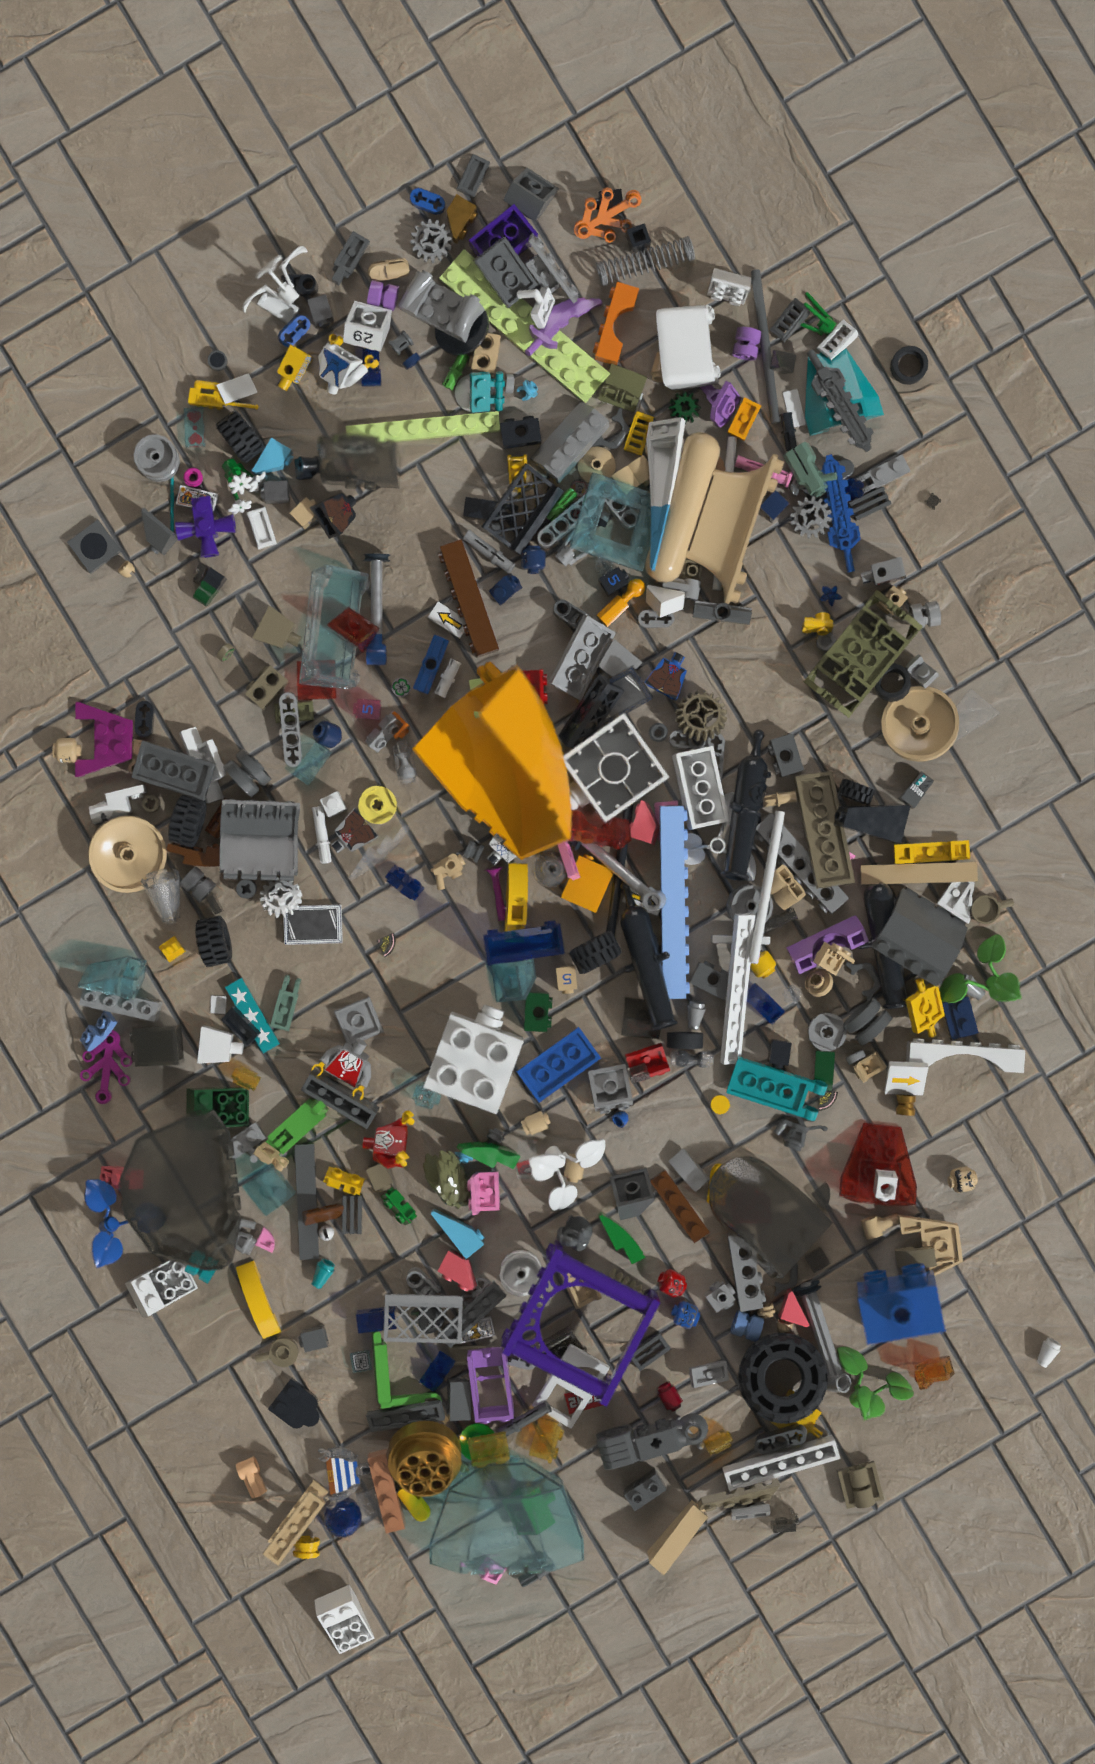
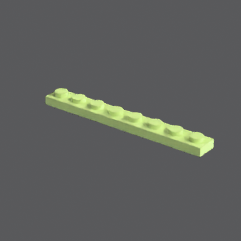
M498 411L346 426L348 447L500 432Z

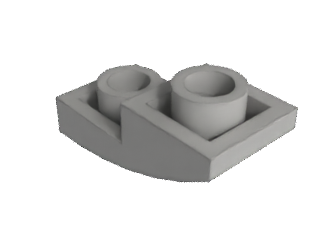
M682 1149L669 1160L673 1168L695 1192L710 1180L685 1149Z

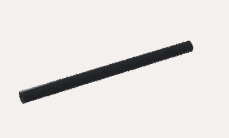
M634 803L623 810L616 860L624 867L630 834L628 830L632 820ZM614 874L606 927V932L612 931L614 937L622 890L620 888L622 880L616 874Z

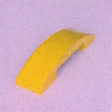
M969 840L893 845L894 864L970 859Z
M255 1261L237 1266L236 1270L245 1299L262 1338L280 1333V1326L270 1307Z

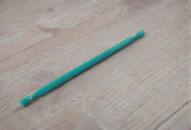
M174 476L170 479V530L173 533Z

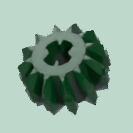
M683 391L682 397L676 393V400L670 399L672 405L668 407V410L674 411L670 414L671 418L675 416L677 418L682 417L686 425L687 419L690 423H693V417H699L697 411L701 410V406L696 405L699 402L698 398L692 400L693 393L686 397L687 393ZM684 404L688 406L685 412L681 411Z

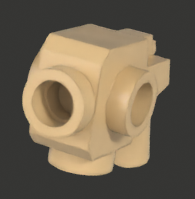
M452 853L440 860L439 863L433 865L434 868L430 869L435 875L437 890L445 889L443 878L449 875L453 880L462 875L461 871L466 863L461 854L456 855Z

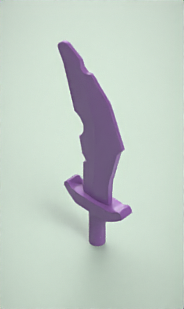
M578 298L577 302L573 303L571 299H568L553 306L545 328L538 330L534 325L529 326L530 334L535 341L525 350L526 355L531 356L541 345L549 349H557L558 342L553 341L552 338L559 331V328L568 325L571 317L578 318L595 307L601 306L602 300Z

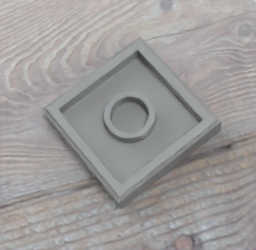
M370 996L334 1011L344 1038L351 1045L357 1039L366 1040L384 1032Z

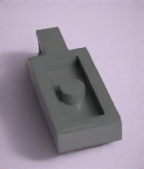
M354 231L351 233L334 262L332 269L335 271L332 277L333 283L339 286L344 277L349 278L369 246L370 240Z

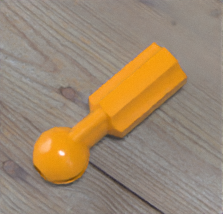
M641 579L631 580L627 585V591L622 596L617 595L596 615L598 619L608 627L628 608V601L644 594L645 583Z

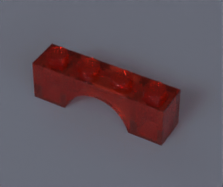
M571 810V835L567 841H580L583 844L592 843L598 846H610L614 849H621L632 841L629 820L612 817L601 828H597L585 819L582 811Z

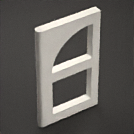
M573 1344L568 1346L561 1358L575 1367H589L600 1371L597 1378L603 1380L610 1369L609 1365ZM551 1374L532 1406L536 1407L546 1401L556 1384L583 1398L573 1415L569 1417L552 1406V1412H549L547 1415L572 1429L592 1395Z

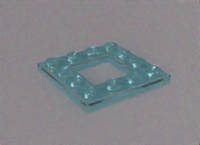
M592 473L569 548L643 572L651 545L650 492L597 473ZM605 499L640 510L629 546L595 535Z

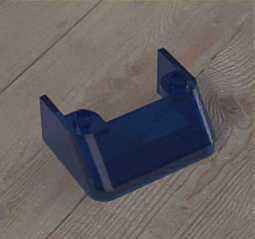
M556 920L544 922L545 926L506 932H499L498 929L487 930V934L483 935L487 966L565 954L561 924H556Z

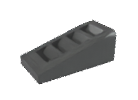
M794 298L771 327L770 332L785 342L810 315V311L801 301ZM791 314L796 318L795 320L790 317ZM785 320L791 324L790 327L784 323ZM781 326L782 328H784V329L786 330V332L783 333V332H782L780 329H778V328Z

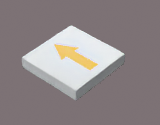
M889 1061L884 1087L885 1094L923 1095L928 1063Z

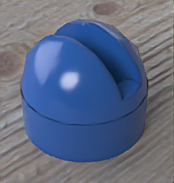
M618 1111L612 1116V1121L616 1126L623 1128L629 1121V1116L625 1111Z

